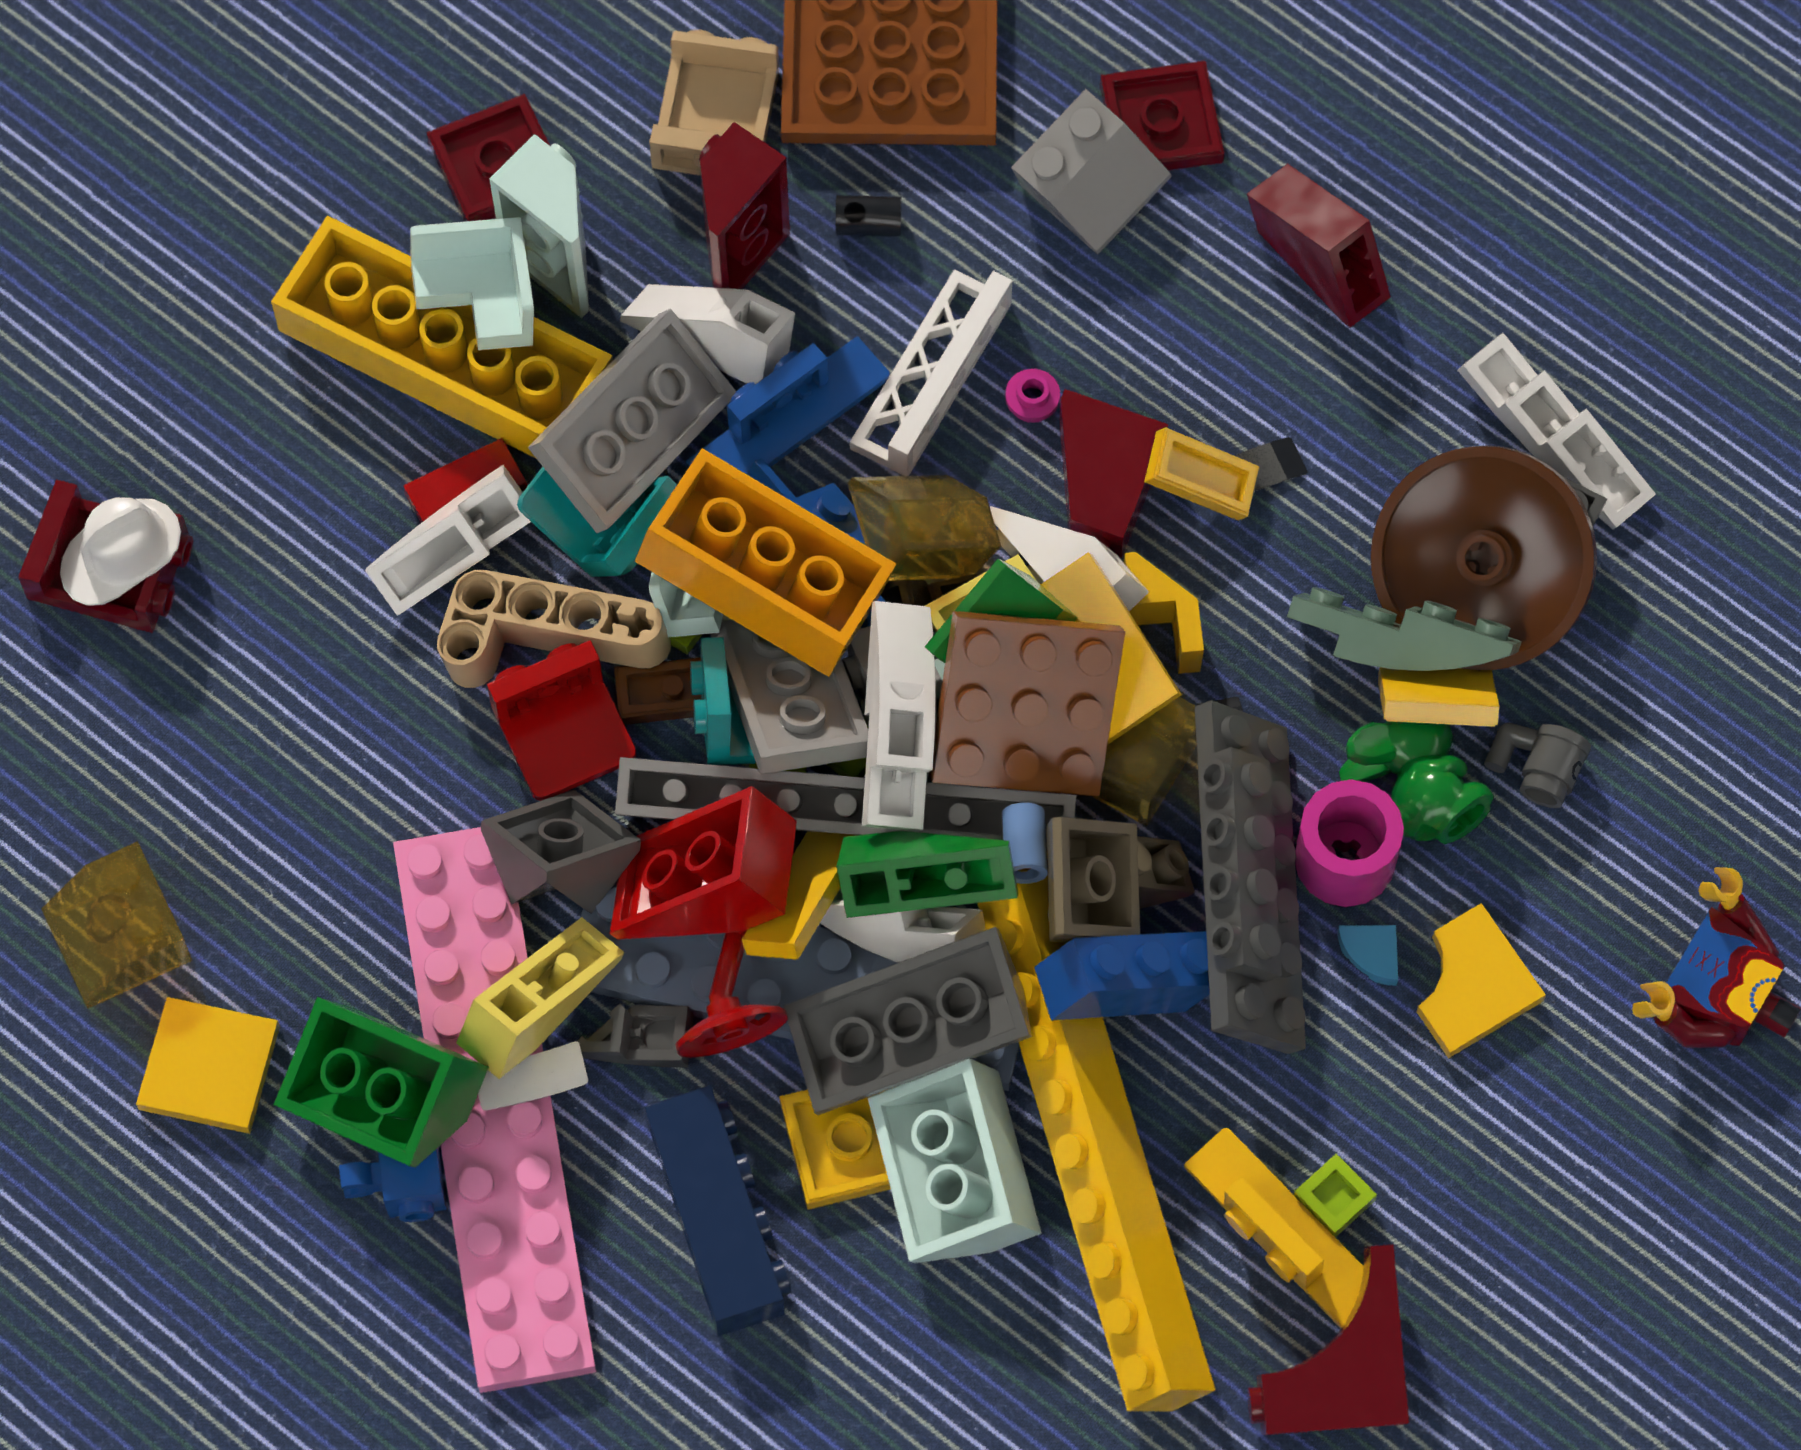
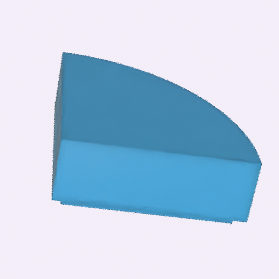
M1396 925L1339 926L1337 931L1338 941L1344 956L1361 972L1368 975V978L1372 981L1384 985L1397 986Z

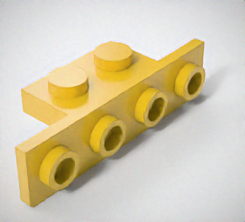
M1223 1128L1184 1164V1168L1227 1211L1224 1217L1231 1227L1247 1241L1252 1237L1268 1253L1265 1259L1271 1268L1286 1282L1289 1283L1293 1279L1342 1328L1358 1298L1364 1266L1230 1129Z

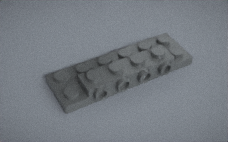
M1210 700L1195 706L1211 1031L1291 1054L1306 1049L1301 974L1302 957L1300 954L1298 923L1299 904L1295 872L1296 851L1292 822L1293 799L1289 771L1290 748L1287 728Z

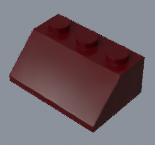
M733 122L722 136L716 134L709 139L700 153L699 161L706 240L713 288L743 289L790 235L787 159L777 150L736 122Z

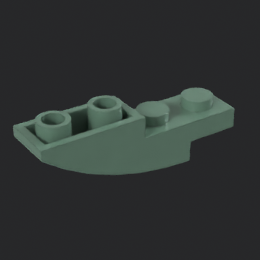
M1312 587L1310 594L1301 593L1293 596L1287 614L1288 618L1339 634L1333 654L1334 657L1388 669L1431 671L1480 665L1519 652L1522 643L1520 640L1508 637L1511 629L1508 626L1483 618H1478L1476 626L1456 620L1457 610L1432 601H1425L1423 608L1415 606L1406 609L1402 624L1395 623L1397 614L1392 611L1365 604L1364 610L1361 612L1343 606L1344 596L1326 589Z

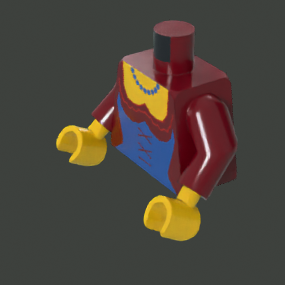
M1715 867L1714 872L1721 880V889L1719 890L1712 882H1702L1699 886V894L1707 901L1720 902L1718 910L1713 907L1710 908L1667 983L1657 981L1640 985L1641 990L1649 994L1651 1003L1647 1001L1634 1003L1632 1012L1641 1019L1654 1017L1655 1023L1686 1048L1724 1047L1727 1044L1740 1046L1754 1021L1785 1038L1801 1011L1799 1006L1772 992L1785 965L1779 959V951L1761 920L1744 895L1741 894L1743 881L1739 872L1732 868Z

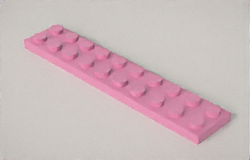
M481 827L393 842L423 1037L472 1060L475 1059L456 1042L473 999L528 958L519 902L511 904L481 832ZM542 1044L531 1055L543 1052ZM477 1096L467 1122L440 1146L479 1392L484 1393L596 1373L551 1096L491 1110H482L479 1097Z

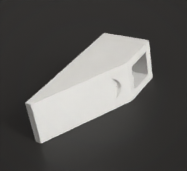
M648 284L620 317L621 322L642 331L659 313L672 309L720 371L746 384L750 382L757 384L771 374L777 362L789 353L795 312L746 289Z
M992 506L985 511L998 527L992 534L994 539L1012 557L1021 554L1029 563L1027 568L1039 584H1042L1089 552L1097 560L1128 611L1149 593L1119 556L1097 538Z

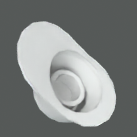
M115 497L102 502L93 509L85 522L84 529L69 543L62 557L60 575L63 588L73 600L87 606L104 605L119 598L170 562L179 547L181 537L178 517L168 505L154 499Z

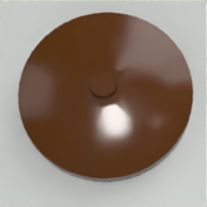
M1471 446L1455 449L1435 456L1416 467L1395 487L1386 500L1379 514L1372 538L1371 571L1374 587L1382 608L1397 614L1395 623L1402 624L1406 609L1415 606L1423 608L1425 601H1432L1457 610L1456 620L1476 626L1478 618H1483L1511 628L1508 637L1522 641L1519 652L1480 665L1463 667L1462 669L1481 671L1509 668L1529 661L1551 649L1563 639L1582 615L1593 590L1596 576L1597 546L1595 534L1587 510L1576 491L1556 470L1543 461L1524 452L1506 447Z

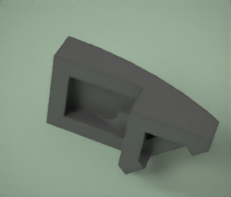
M620 1003L609 1012L612 1017L588 1039L582 1036L577 1041L580 1044L582 1056L585 1059L641 1066L688 1068L689 1058L679 1056L675 1045L693 1027L694 1014L688 1006L633 1005L626 1010Z

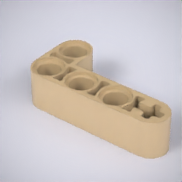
M473 570L460 577L453 588L438 635L437 649L451 679L462 687L476 688L484 685L493 677L505 643L552 651L564 644L575 643L579 645L591 640L600 661L636 668H652L667 658L671 650V639L667 635V629L660 610L655 608L653 603L646 600L494 571ZM493 599L492 603L486 608L480 610L472 609L480 600ZM538 608L546 609L545 613L534 620L525 619L532 610ZM591 618L600 619L593 628L587 630L578 629L579 625L585 620ZM469 648L478 649L477 652L468 659H457L458 655L463 650Z

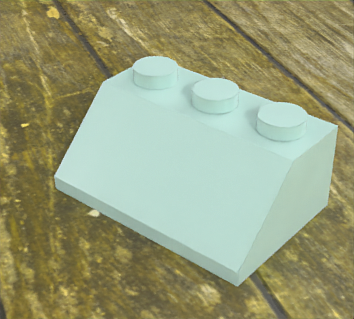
M534 134L489 178L496 219L521 217L529 277L582 318L589 311L586 245L576 163L563 147L555 143L549 146Z
M969 1058L868 1098L909 1262L920 1263L991 1253L1041 1234L999 1071Z

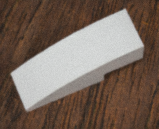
M504 465L451 500L366 568V573L397 616L490 555L489 549L531 522L518 509L517 502L523 492Z
M841 888L820 922L832 932L861 948L897 963L986 930L983 912L978 909L937 907L846 918Z

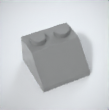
M1087 89L1075 99L1011 167L1021 187L1097 255L1172 177L1170 172L1131 129Z

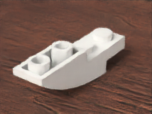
M880 601L872 602L864 715L869 716L862 827L914 832L923 830L927 772L933 770L935 737V656L925 648V645L933 637L931 610L927 606Z

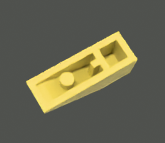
M581 917L473 999L456 1044L479 1063L488 1066V1070L500 1079L537 1050L622 960L625 952Z

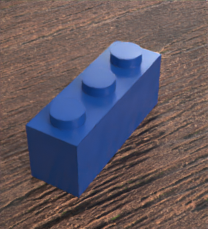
M1206 931L1073 938L1034 967L1051 1020L1186 1012L1210 995Z

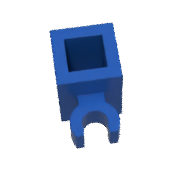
M440 1146L416 1168L379 1152V1162H352L339 1165L341 1188L344 1190L345 1198H359L382 1191L383 1201L389 1218L399 1217V1220L403 1222H419L432 1218L435 1211L447 1210Z

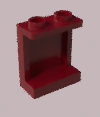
M56 479L18 576L27 599L153 633L159 616L166 617L171 609L175 593L172 581L178 567L184 568L187 565L192 552L193 537L188 533L183 515L174 513L178 517L181 537L179 547L168 564L119 598L104 605L87 606L73 600L65 591L60 571L62 557L69 543L84 529L87 518L100 503L82 499L76 484Z

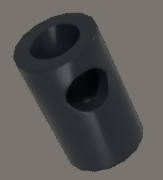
M836 195V235L901 236V196Z

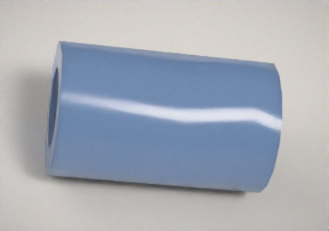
M1016 803L1005 807L1002 810L1003 840L1010 843L1016 883L1030 884L1043 880L1048 874L1045 810L1042 806L1034 803ZM1030 868L1026 872L1018 871L1019 869Z

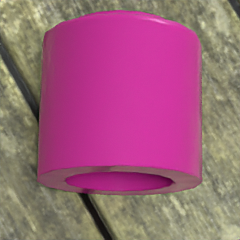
M1351 779L1331 783L1313 795L1303 811L1295 850L1297 874L1309 893L1327 904L1342 907L1366 904L1382 894L1393 878L1404 832L1400 810L1389 794L1371 783ZM1335 848L1342 852L1353 848L1357 851L1355 860L1339 858L1336 856Z

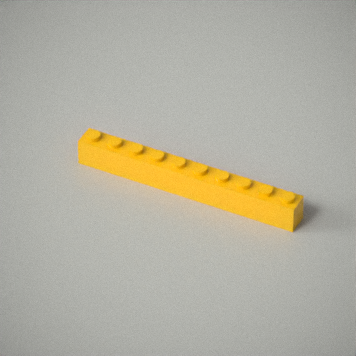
M1030 868L1019 869L1018 871L1026 872ZM1047 874V877L1035 883H1017L1018 898L980 902L977 904L979 910L983 912L986 930L997 927L1000 930L1024 988L1032 1037L1018 1043L1127 1411H1174L1215 1391V1386L1103 1017L1065 1020L1050 1019L1034 967L1066 943L1050 942Z

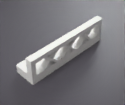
M954 269L850 441L851 450L908 478L1010 308L1012 300L1011 279L993 271L987 282L983 284ZM960 290L976 298L965 318L954 320L949 305L957 291ZM944 315L946 323L938 325L939 321ZM950 334L952 340L940 360L928 364L923 349L927 341ZM918 358L920 366L912 368ZM925 378L926 383L914 403L902 407L897 393L901 384ZM892 401L894 409L886 411L887 407ZM895 421L899 422L900 426L888 444V449L868 440L876 426Z

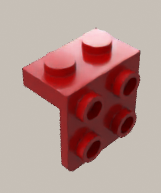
M591 640L579 645L575 643L561 645L552 650L546 659L528 667L516 665L507 668L496 676L495 681L487 684L492 711L529 790L536 800L542 801L560 795L618 770L620 757L636 758L635 746L603 681L600 658Z

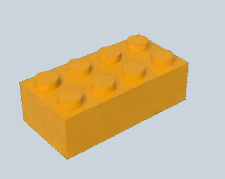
M701 448L649 526L635 559L636 563L830 677L872 610V602L879 599L896 566L895 562Z

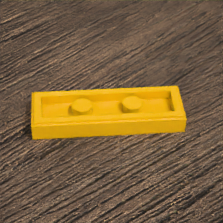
M807 831L792 856L785 914L747 930L742 938L746 955L795 960L800 958L841 888L837 862L843 837L857 835Z

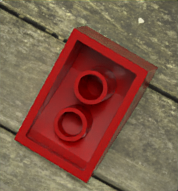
M750 786L637 835L636 837L641 840L640 851L618 878L610 935L620 940L743 932L784 915L797 820L756 788Z

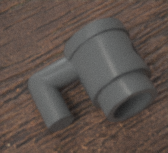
M1506 722L1499 727L1484 765L1491 771L1504 773L1515 747L1530 751L1522 771L1524 779L1520 787L1521 794L1538 805L1548 808H1560L1566 795L1571 794L1584 761L1587 760L1590 753L1591 744L1580 734L1562 726L1543 724L1536 730Z

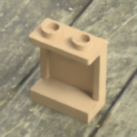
M704 30L673 31L671 38L672 56L658 124H653L649 142L651 163L653 169L701 175L699 156L703 147L714 135L719 134L722 136L733 122H736L757 138L766 142L779 75L778 47L754 37H745L738 40L717 37Z

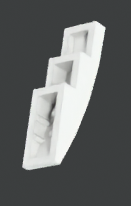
M1504 333L1497 336L1457 369L1491 411L1535 458L1552 467L1561 476L1607 498L1606 505L1599 518L1610 528H1617L1656 495L1587 409L1579 413L1545 370L1537 375Z

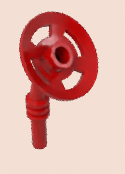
M747 930L725 933L708 999L710 1004L706 1007L708 1017L690 1028L677 1041L675 1047L679 1056L695 1058L727 1052L760 1040L775 1032L787 1022L788 1016L786 1010L782 1007L764 1004L741 1006L739 997L733 996L744 953L742 938ZM767 1013L759 1020L754 1019L757 1014Z

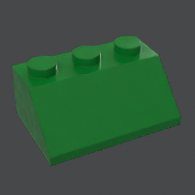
M317 997L274 1105L401 1163L416 1168L467 1122L489 1067L360 1010Z

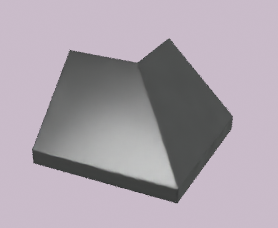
M576 790L481 821V832L511 904L557 889L592 914L596 906L602 901L640 851L641 840Z

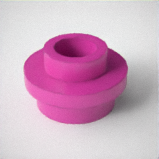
M1026 369L1015 374L1008 382L1005 394L1006 404L1013 415L1019 419L1030 423L1040 422L1050 417L1057 410L1060 402V388L1055 378L1049 373L1039 369ZM1029 388H1036L1041 390L1043 394L1038 398L1031 399L1026 397L1023 392Z

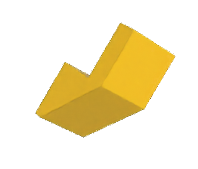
M1137 552L1125 553V565L1149 591L1129 611L1137 625L1172 623L1178 674L1200 672L1204 645L1198 599Z

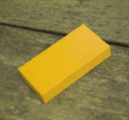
M1165 427L1156 431L1144 482L1239 521L1248 517L1260 466Z

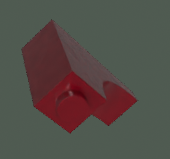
M1394 1244L1364 1248L1363 1279L1358 1298L1346 1323L1324 1348L1302 1363L1288 1369L1256 1375L1257 1387L1248 1388V1410L1250 1423L1261 1424V1435L1409 1424Z

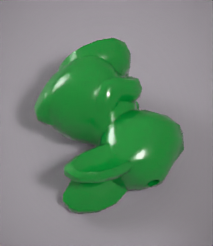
M1372 722L1360 727L1347 741L1346 754L1348 760L1339 771L1340 781L1352 779L1368 782L1390 772L1397 775L1398 778L1393 788L1391 799L1400 810L1404 826L1403 836L1417 841L1438 840L1442 844L1454 842L1470 833L1485 819L1490 812V805L1494 799V795L1487 785L1478 782L1464 783L1462 778L1467 773L1466 763L1455 755H1448L1454 740L1450 724Z

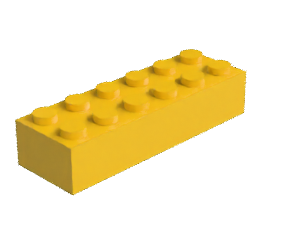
M328 215L271 301L280 332L497 440L502 438L505 444L534 458L536 457L528 449L532 442L613 361V355L534 317L533 346L478 350L472 305L417 310L411 271V256Z

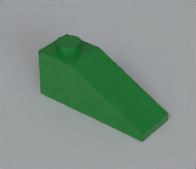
M900 830L843 837L837 862V871L846 918L1018 898V888L1009 841Z

